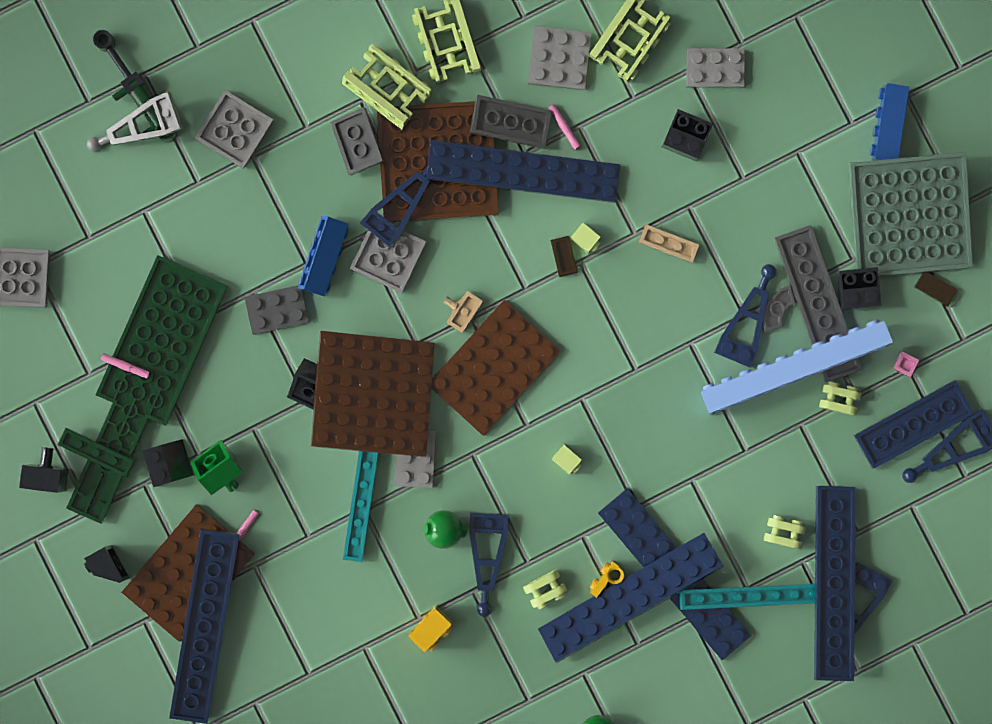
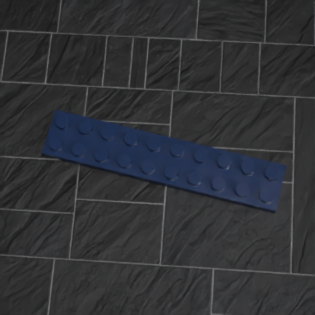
M431 140L426 179L615 203L620 164Z
M816 486L814 680L854 681L855 487Z
M627 488L598 512L643 567L677 548ZM702 579L685 590L712 588ZM680 593L671 597L670 600L680 610ZM728 608L680 610L721 660L725 659L751 637L749 632Z
M203 528L200 530L169 719L208 724L239 534Z
M702 533L626 577L620 583L605 589L597 598L593 596L538 628L554 661L558 663L724 566L706 534Z

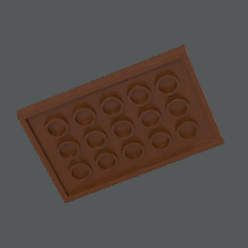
M503 300L432 378L431 389L484 436L561 351L509 303Z
M198 504L192 508L121 592L179 642L183 638L200 530L203 528L229 532ZM239 540L232 580L255 554Z

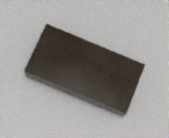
M565 236L550 240L559 277L578 273L570 237Z
M922 272L914 288L946 307L949 306L957 292L956 288L928 272Z

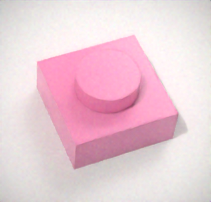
M901 351L892 369L911 377L919 360Z

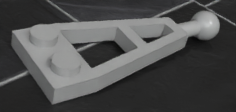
M171 92L156 96L107 129L108 135L101 138L91 137L87 141V148L91 152H98L102 145L109 142L111 145H118L166 136L183 129ZM154 107L161 130L140 134L135 119ZM128 125L132 135L118 138L116 132Z

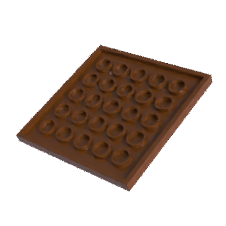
M475 101L410 105L407 109L413 115L402 130L377 111L379 145L385 162L380 163L382 200L417 171L422 173L426 169L431 140L494 148V138L470 133ZM394 106V107L397 108L398 110H400V107H401V106ZM417 179L404 192L414 199L422 182ZM429 180L430 183L409 221L499 215L497 188ZM397 196L383 207V217L389 222L402 221L410 205L400 196Z
M320 331L310 447L426 457L435 343Z

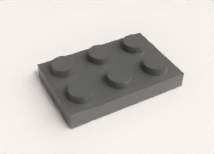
M363 107L330 122L348 175L352 176L385 162L366 108Z
M298 285L244 297L253 335L309 323L303 291L298 288Z

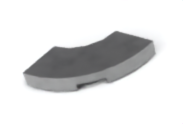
M791 285L777 291L766 304L762 324L763 332L783 327L782 319L784 312L796 303Z

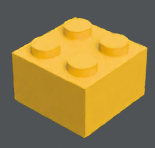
M436 605L409 633L408 637L424 653L427 650L431 652L439 644L438 639L441 636L446 637L453 627L451 625L453 621Z

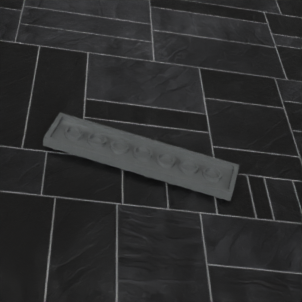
M810 225L775 237L774 240L811 345L820 341H824V344L830 342L829 339L838 334H842V336L848 335L849 331L812 226ZM857 358L821 373L824 382H828L860 371L862 368Z

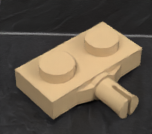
M468 291L458 302L447 296L443 303L452 308V314L446 323L463 333L483 301Z

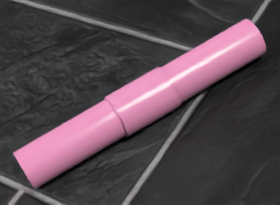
M551 105L548 109L551 110L562 132L574 150L581 146L556 105Z
M105 353L101 357V360L146 379L150 375V372Z
M255 510L251 512L236 534H239V541L243 539L259 516V513Z

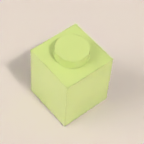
M584 223L579 226L570 238L587 253L590 250L594 252L601 244L598 241L600 236Z
M565 445L552 457V460L568 474L571 472L575 474L582 466L580 464L581 459Z

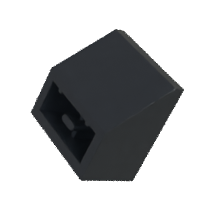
M677 109L662 148L697 162L713 123Z
M878 267L839 271L838 301L841 310L882 306Z

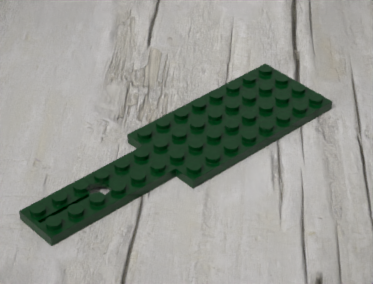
M157 255L112 356L150 372V375L146 379L112 364L108 365L95 395L112 402V405L96 442L132 458L148 419L167 426L228 285ZM87 460L66 509L102 524L123 476L111 470L106 471L101 465Z

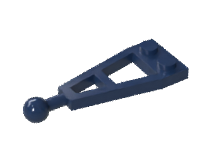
M427 167L422 173L417 171L376 204L360 222L361 225L389 248L404 231L430 183L426 179ZM418 179L422 182V185L415 198L412 199L404 190ZM400 196L410 207L399 227L396 228L381 216L378 211L395 197Z
M766 264L762 267L761 274L763 277L758 288L753 287L722 333L714 353L744 366H751L758 349L769 294L765 290L769 280L774 278L777 272L773 265ZM756 294L762 296L758 315L746 310ZM742 315L757 321L751 347L728 338V335Z
M981 409L964 419L922 458L924 463L914 469H905L902 473L903 480L907 483H913L917 480L918 475L927 469L933 472L991 450L992 423L984 410ZM969 425L982 447L957 456L949 442ZM945 448L951 459L933 465L930 459Z
M470 512L469 534L477 588L482 590L481 603L477 606V612L482 617H487L492 613V606L489 603V591L494 590L508 535L509 514ZM475 532L502 534L495 560L479 559ZM480 565L494 566L489 584H482Z
M859 562L855 565V583L877 595L861 615L855 613V620L857 621L854 626V634L884 598L893 581Z

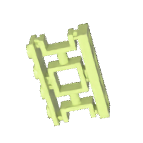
M443 0L446 10L430 15L427 14L425 6L419 9L415 8V14L412 15L415 26L419 25L421 31L417 33L420 44L424 43L426 51H423L425 60L431 63L432 69H429L431 79L436 80L437 84L448 81L445 71L461 66L464 67L466 75L481 71L459 0ZM449 6H453L459 30H456L454 23L444 24L442 17L451 14ZM420 15H424L426 22L434 19L438 28L429 30L430 39H427ZM452 30L457 46L439 51L434 35ZM461 42H464L471 64L469 67L466 59L458 62L455 60L454 53L462 51ZM432 51H435L437 58L447 56L449 64L440 67L442 75H438Z
M626 0L589 54V58L599 62L601 65L606 58H609L622 67L617 76L624 79L625 82L635 78L639 72L636 69L638 65L646 62L649 54H647L649 49L656 47L660 41L658 38L660 33H665L671 25L668 22L670 16H666L662 11L655 19L640 9L645 0ZM635 3L638 4L634 9V12L641 16L637 24L627 19L624 25L621 24ZM660 20L663 21L650 41H646L650 35L649 32L643 29L646 22L649 21L656 26ZM628 26L643 36L635 50L619 40ZM613 35H616L612 43L620 47L617 53L613 55L606 50L603 56H601L600 54ZM627 52L635 57L638 52H641L629 72L626 73L628 64L621 60Z
M371 44L369 50L364 53V58L369 63L361 72L352 67L343 76L342 84L402 130L413 115L407 108L415 99L424 104L430 98L432 90L426 82L418 80L412 71L405 70L396 59L387 56L382 48ZM377 61L385 67L380 73L372 69ZM366 74L374 79L369 87L361 81ZM386 75L399 85L391 96L377 86ZM407 84L415 90L410 97L402 92ZM396 98L404 102L400 110L391 104Z

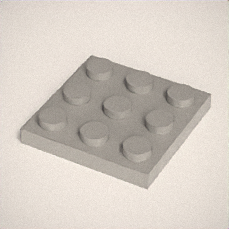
M534 26L528 84L585 90L591 32Z
M224 90L195 136V139L244 169L274 120Z
M368 230L350 269L399 293H403L425 247L426 241L403 231L389 248Z
M0 248V305L47 308L50 250Z

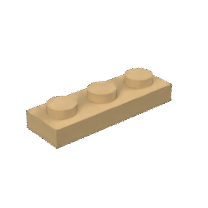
M645 224L638 242L690 263H693L699 244Z

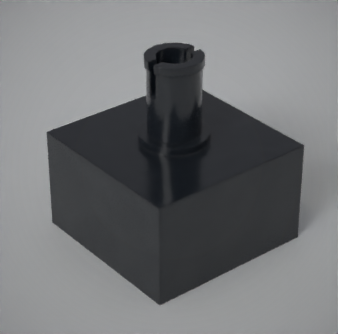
M42 447L40 464L22 465L19 488L54 493L66 492L69 469L53 467L54 448Z

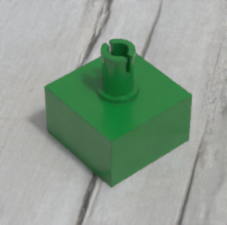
M222 440L190 462L198 481L211 496L224 486L229 492L234 491L232 486L235 489L238 488L239 484L234 479L243 472L235 455Z

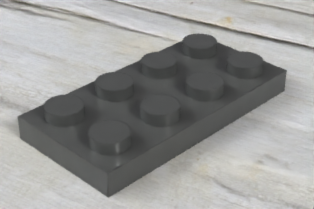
M477 95L470 133L544 149L551 110Z

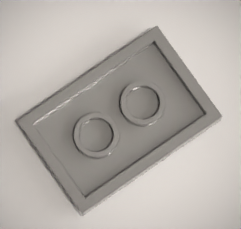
M687 48L686 87L744 88V49Z
M428 430L426 457L396 455L394 486L433 488L436 431Z

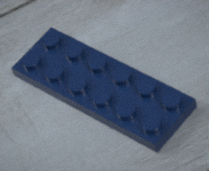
M953 380L853 436L869 465L874 469L973 415L974 412L956 380Z

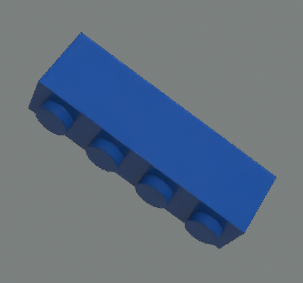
M886 83L879 90L878 99H881L880 107H877L875 115L878 118V123L873 129L875 143L870 148L872 161L899 158L909 86Z
M321 216L298 285L299 289L325 297V294L330 289L329 282L331 276L336 271L335 263L337 257L342 252L341 245L343 239L348 234V223L329 216Z

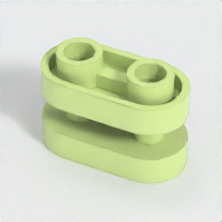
M828 382V385L823 386L822 392L828 395L826 400H820V408L857 416L858 408L853 407L854 400L860 401L862 393L858 392L859 388L847 386V389L839 388L840 384ZM835 396L846 398L845 405L834 402Z
M773 515V519L769 518L767 526L773 528L771 534L765 533L764 541L801 550L803 542L797 541L799 533L805 535L806 527L803 526L804 522L792 520V523L784 522L785 518ZM780 529L791 531L790 539L780 537Z
M557 569L523 586L526 594L532 592L534 598L530 600L533 608L538 607V609H541L548 605L547 601L553 598L558 600L566 596L564 593L567 591L565 584L558 585L556 581L560 577ZM549 583L551 589L541 594L539 588Z

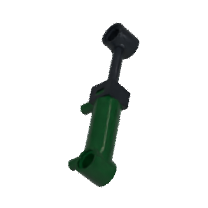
M106 30L97 31L93 36L94 45L101 51L108 52L125 77L121 81L123 88L112 95L113 99L118 101L129 94L139 108L154 98L142 77L137 72L131 74L115 51L114 37ZM103 37H108V43L101 45L100 40ZM152 107L143 114L151 126L142 133L161 130L155 109ZM177 131L159 138L164 142H172L177 137Z

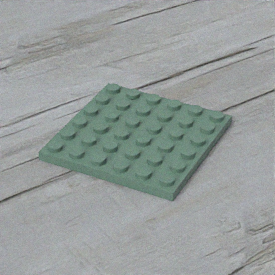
M966 152L849 163L856 269L878 267L879 276L973 267Z

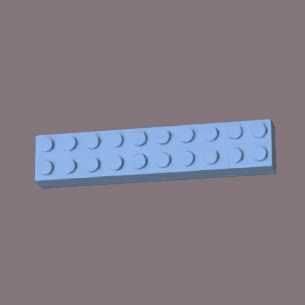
M878 319L867 323L864 329H861L859 326L849 330L846 336H842V334L835 335L829 339L830 342L825 344L824 341L817 342L811 346L812 349L807 351L805 348L799 349L793 353L794 356L789 358L787 355L776 358V363L769 365V362L758 365V370L751 372L748 369L740 372V377L733 379L730 376L722 379L719 385L715 386L714 383L704 386L701 395L709 415L890 346L893 341L885 322H879Z

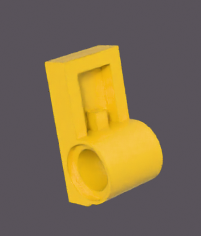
M613 561L610 564L606 562L600 571L603 573L599 579L595 578L589 586L591 588L590 593L596 598L608 581L612 584H618L624 578L622 569ZM614 569L620 572V576L616 580H612L609 577L610 572Z

